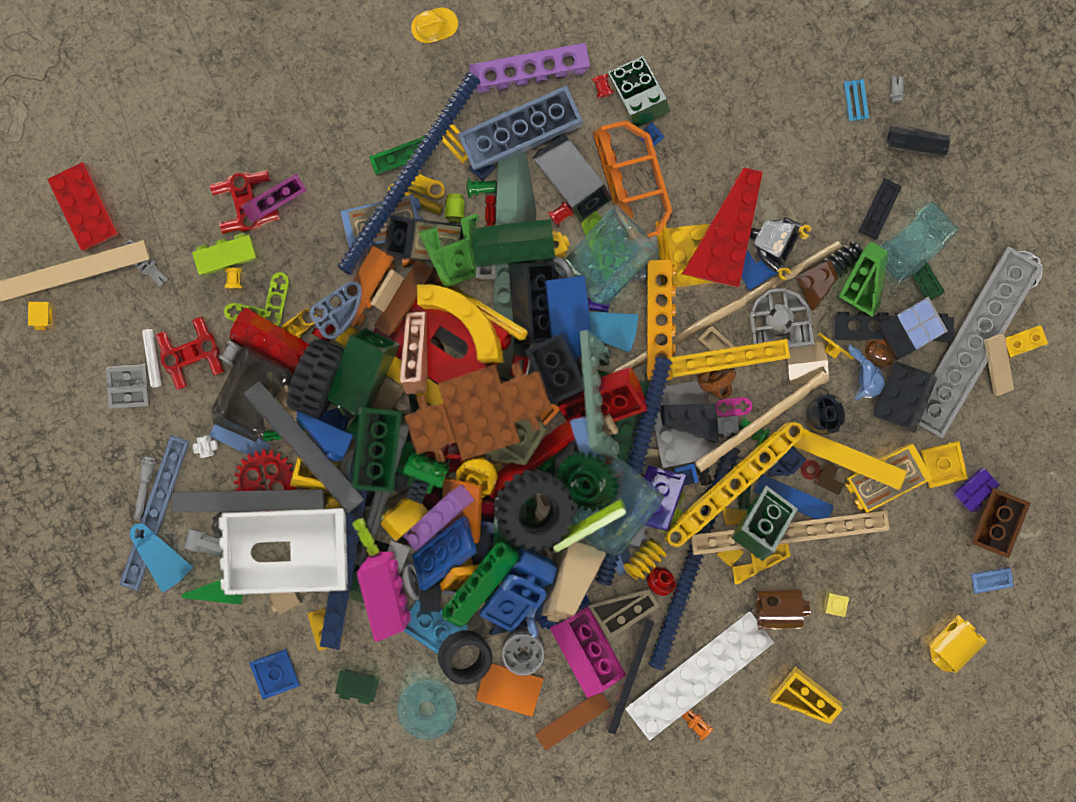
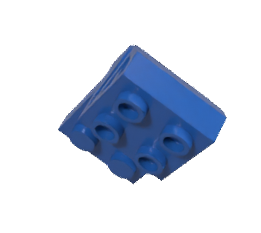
M521 547L518 551L519 558L517 563L479 610L481 617L510 632L516 629L533 607L537 609L543 602L547 593L539 586L552 584L557 572L555 561L533 549L526 550Z

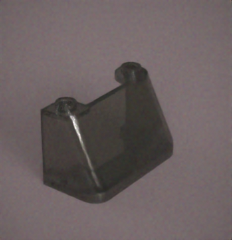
M244 345L211 410L212 423L256 442L258 437L261 438L265 432L264 418L245 398L244 392L260 381L275 398L280 387L283 388L285 385L288 386L292 379L291 370L257 350Z

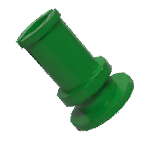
M467 178L466 191L468 197L471 198V194L496 193V180L478 181L477 179L471 182L470 178Z
M744 417L738 429L742 430L752 422ZM761 428L751 435L754 441L755 439L759 441L758 446L766 440L770 429L768 428L764 431Z

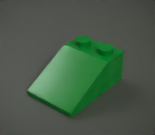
M221 579L182 594V598L238 605L247 602V594L225 595L224 590L221 589Z

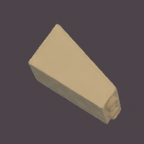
M578 542L569 545L559 552H556L554 549L552 560L556 562L557 572L552 584L547 585V595L543 602L541 615L547 616L548 620L554 622L574 616L606 555V551Z

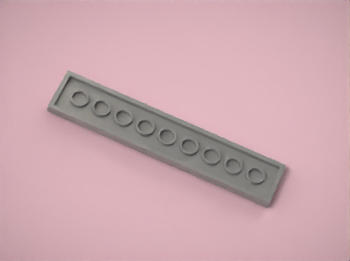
M1009 246L1006 248L954 337V341L951 342L933 373L937 377V381L919 425L941 438L944 437L988 362L984 340L1005 333L1043 267L1041 264Z

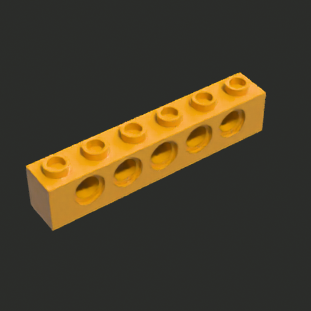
M647 260V380H652L650 377L653 375L652 370H655V358L659 354L665 355L667 359L676 354V346L672 344V336L676 334V326L672 324V316L676 314V306L672 304V296L676 294L675 284H672V276L676 274V267L672 265V260ZM658 275L665 276L667 279L666 285L659 286L656 283V277ZM658 295L666 297L667 302L664 306L656 303ZM658 315L666 317L667 322L664 326L656 323ZM660 334L664 335L667 339L664 346L656 343V337ZM669 371L670 376L667 377V380H672L671 371Z

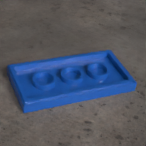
M585 276L545 280L551 338L566 332L577 357L582 356L580 331L588 330L591 332Z
M462 516L412 554L420 590L426 591L446 576L452 568L458 567L477 552L468 517Z

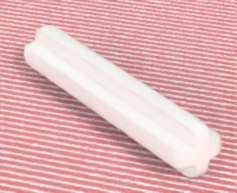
M152 329L143 330L142 335L150 386L153 388L160 387L162 382L154 331Z

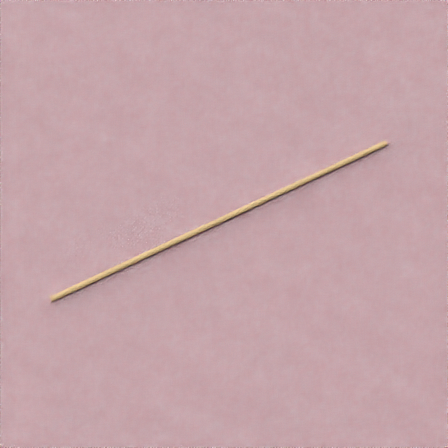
M837 241L791 267L790 275L784 271L782 276L787 280L782 281L777 275L676 333L675 336H672V344H679L759 298L768 290L780 286L822 262L830 254H835L837 250H842L841 243ZM667 339L662 341L658 345L664 346L667 342ZM647 351L615 368L610 373L627 367H631L633 370L646 363ZM447 472L446 477L454 472ZM410 487L403 490L400 494L387 499L386 505L389 509L395 507L402 498L407 497ZM370 510L364 513L363 519L366 517L365 515L369 513Z

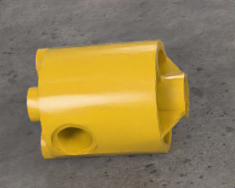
M958 615L928 645L931 661L942 671L957 673L987 641L974 631L973 625Z

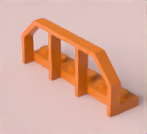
M627 120L601 126L592 134L625 245L628 246L660 235L672 212V207L650 134ZM624 127L644 139L648 156L616 164L617 157L615 152L612 151L610 145L611 136L607 130ZM650 160L659 190L628 198L626 189H623L621 182L622 174L618 168ZM660 194L665 212L655 232L639 236V231L633 223V211L628 206V203Z

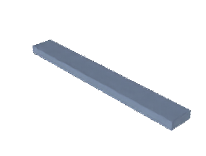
M170 435L141 523L145 524L156 535L159 534L190 441ZM138 529L137 534H136V538L139 537V536H140L141 538H143V537H144L143 532H144L145 530H144V529H142V530H139V529ZM134 543L119 585L139 591L147 566Z

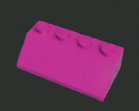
M378 552L374 556H368L357 571V576L374 642H378L404 631L411 621V613L407 608V597L403 592V581L399 576L398 561L395 559L394 552Z
M589 606L579 610L574 616L567 617L550 627L587 698L605 691L626 676Z

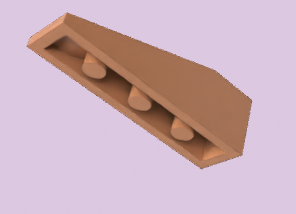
M406 313L400 383L406 394L426 393L428 376L427 313Z

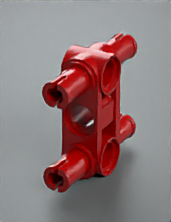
M268 170L250 174V172L236 173L226 178V181L210 184L212 196L226 192L232 193L237 213L236 219L219 223L222 234L240 230V232L254 231L264 226L263 224L280 220L279 211L275 209L256 220L252 226H246L245 224L248 216L241 205L255 198L253 192L254 185L271 181ZM244 178V186L237 188L235 185L236 180Z
M203 316L192 320L198 335L197 339L181 346L172 347L166 331L155 334L161 349L159 354L161 364L165 368L166 373L171 375L176 390L187 387L181 371L183 367L203 359L208 361L213 376L224 372L218 356L220 355L218 343L211 332L209 333ZM206 341H211L213 344V348L209 352H206L203 347ZM170 355L176 358L173 366L167 364V358Z

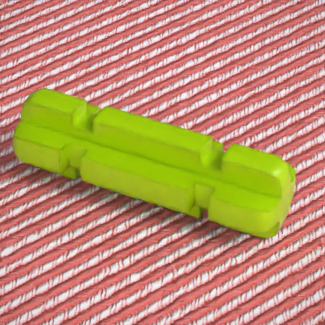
M360 518L353 522V527L355 530H358L357 534L363 546L367 547L366 551L371 557L378 554L379 549L376 544L374 545L375 541L368 528H365L364 520Z

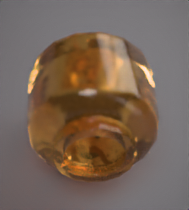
M884 340L870 341L865 349L866 359L880 368L886 367L888 364L891 365L895 360Z

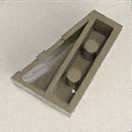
M648 588L588 604L609 639L660 607Z

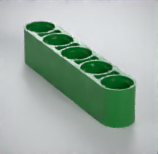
M502 542L495 545L442 611L443 619L458 627L464 626L517 563L519 558L518 551Z

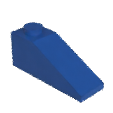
M298 411L296 414L297 422L322 452L327 455L326 457L336 462L338 460L343 461L352 442L353 435Z

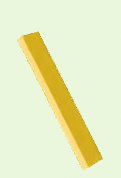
M781 339L670 357L669 360L673 362V365H670L671 377L790 359L788 340Z
M804 429L801 439L793 445L898 490H901L908 473L906 470Z

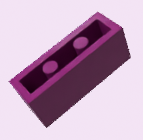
M296 173L241 206L252 223L307 190Z

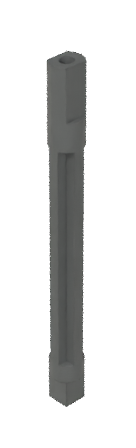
M400 423L396 469L409 430V426L405 423ZM375 491L365 525L374 541L389 492ZM361 540L355 562L358 566H362L369 556L366 551L367 547L363 546Z

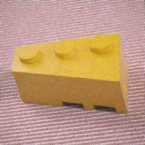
M796 666L771 695V703L788 707V709L793 711H799L828 724H831L843 710L842 703Z

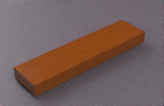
M417 260L396 291L386 310L382 312L374 324V327L392 337L417 299V285L427 284L435 271Z
M602 692L591 696L536 732L535 736L545 751H547L609 709L611 705Z

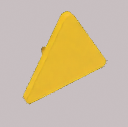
M819 332L818 335L829 342L824 349L827 354L835 359L840 352H843L851 359H854L847 351Z

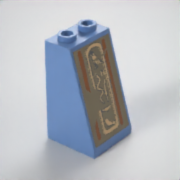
M414 194L402 197V201L398 202L399 206L394 208L395 212L391 213V216L397 215L424 219L419 216L418 209H421L419 198H415ZM379 202L341 211L350 248L352 247V242L355 243V238L359 237L358 233L363 231L362 227L366 226V221L369 222L368 218L373 216L372 212L376 211V206L380 205ZM388 218V222L383 224L385 227L380 229L381 233H377L378 237L373 239L374 243L370 244V246L388 242L391 218Z

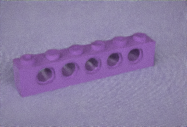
M586 43L469 65L470 73L478 77L481 82L480 85H477L478 88L473 90L478 91V93L490 91L489 88L493 87L505 89L509 87V84L514 83L517 86L526 85L528 81L535 79L536 82L548 80L547 77L551 76L563 78L567 76V73L575 72V75L584 74L586 70L590 69ZM566 57H571L574 60V64L566 66L563 60ZM546 61H552L555 67L547 70L543 65ZM528 64L535 67V71L531 74L524 71V67ZM513 68L516 74L513 77H507L505 75L506 69ZM488 72H494L497 76L495 80L488 81L485 75Z

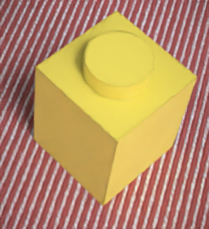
M827 592L823 612L845 617L849 597Z

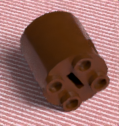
M801 589L756 592L757 601H755V608L759 617L757 618L758 630L803 629L804 617L810 616L809 600L806 601L802 598Z

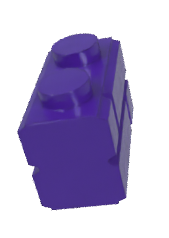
M980 468L952 495L968 512L973 510L977 512L983 507L984 504L982 502L987 497H990L992 489H997L1000 484L985 468Z

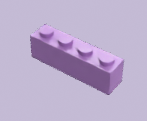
M460 485L443 498L403 537L417 551L435 537L475 499L463 485Z

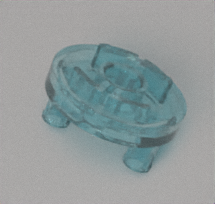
M434 679L415 681L402 692L397 705L398 719L406 732L416 738L424 740L438 738L444 735L455 721L457 715L455 696L440 681ZM429 701L435 706V712L431 716H424L420 712V705L423 702Z

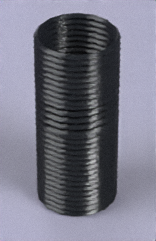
M892 123L888 131L886 147L887 149L891 148L893 150L897 149L945 158L948 154L951 137L950 133L930 131L928 129L924 130L922 128Z

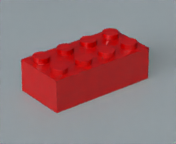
M81 162L47 179L81 251L88 252L121 236L86 163Z

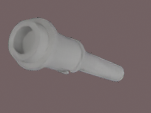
M143 456V460H140L142 466L138 480H141L134 514V519L142 520L148 483L151 482L153 467L156 465V462H154L155 458Z

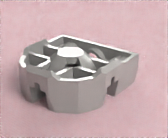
M786 288L768 290L756 299L749 315L753 344L775 341L774 336H784L789 333V349L814 345L810 308L800 294ZM781 292L782 304L773 305L771 294ZM774 308L776 310L774 315H769V313ZM806 311L807 321L795 322L794 313ZM765 317L766 326L755 328L754 318ZM788 320H789V321L792 322V324H791L790 327L787 329L786 326H785V324H787V322H788Z

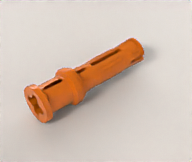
M691 709L681 716L687 722V727L689 729L692 728L700 736L699 739L701 741L714 729L701 719L702 716L700 714H695Z

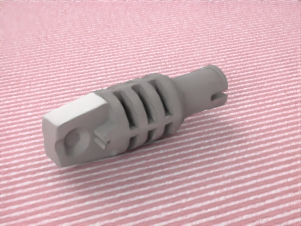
M130 239V240L127 241L123 246L128 245V244H132V243H135V242H133V241ZM152 258L151 260L134 264L143 275H148L158 287H161L163 282L165 283L168 280L156 267L157 264Z

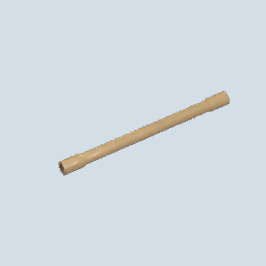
M823 371L817 374L807 384L715 450L696 461V467L700 472L706 470L727 452L812 391L829 381L828 376Z

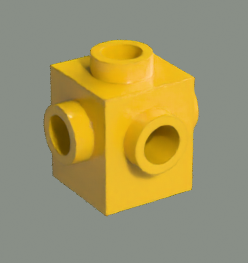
M554 230L552 231L553 240L559 243V247L554 248L555 256L563 258L566 256L565 253L568 252L567 246H570L566 235L562 236L561 232L556 233Z

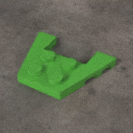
M478 214L460 218L464 239L442 247L437 228H430L419 232V236L444 287L476 277L471 228H476V222H479Z

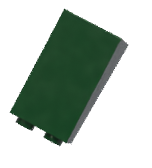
M367 328L351 334L327 400L333 402V405L338 408L349 410L354 416L359 415V407L372 408L400 344Z

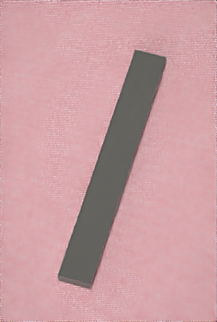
M260 381L244 392L245 398L348 514L364 502V498L356 489H352L349 481Z
M325 489L172 493V513L325 509Z

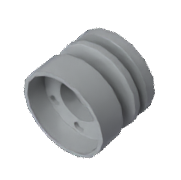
M520 628L510 632L503 642L502 658L510 672L526 676L537 671L543 663L544 646L539 635L533 638L528 628ZM526 646L527 652L519 653V647L524 648Z

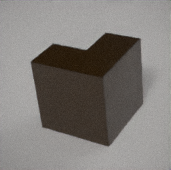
M824 462L814 484L835 495H839L844 484L833 479L839 467L829 462Z

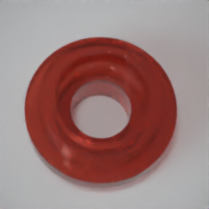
M807 460L801 465L800 471L804 478L812 480L819 476L821 469L816 461ZM808 466H812L814 468L813 473L810 474L807 472Z

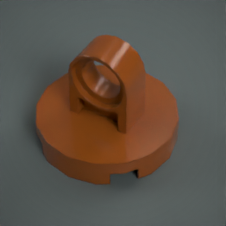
M734 368L698 373L697 382L700 389L712 391L715 397L727 399L732 393L731 382L735 379L736 371ZM725 387L724 392L720 394V389Z

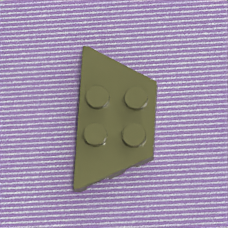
M539 416L537 419L541 429H536L535 431H532L529 420L515 422L521 442L487 452L484 459L503 463L528 464L547 432L546 426Z

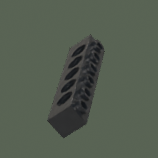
M837 312V315L832 316V340L884 341L878 329L872 332L869 330L868 324L870 321H875L878 325L893 316H889L888 312H877V316L873 317L865 312H857V316H849V312ZM938 313L948 332L931 342L954 341V317H948V313ZM851 320L858 324V329L855 332L851 331L848 327Z

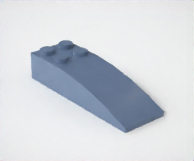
M566 85L460 132L458 137L473 170L528 151L562 134H567L583 127V120Z

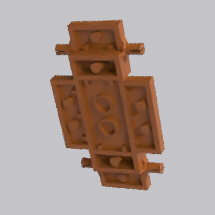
M517 363L511 366L515 377L508 382L502 383L497 367L493 365L438 383L444 402L442 404L427 406L424 395L416 397L420 409L415 413L406 415L405 418L417 454L434 451L438 463L446 460L442 448L447 444L457 441L462 459L466 460L521 442L515 425L517 421L529 420L532 431L541 429L537 417L552 409L540 373L522 374L520 365Z

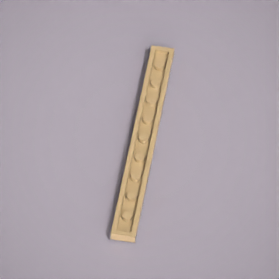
M887 511L792 522L789 524L779 544L890 530ZM735 530L697 534L691 537L693 555L745 548L731 539Z

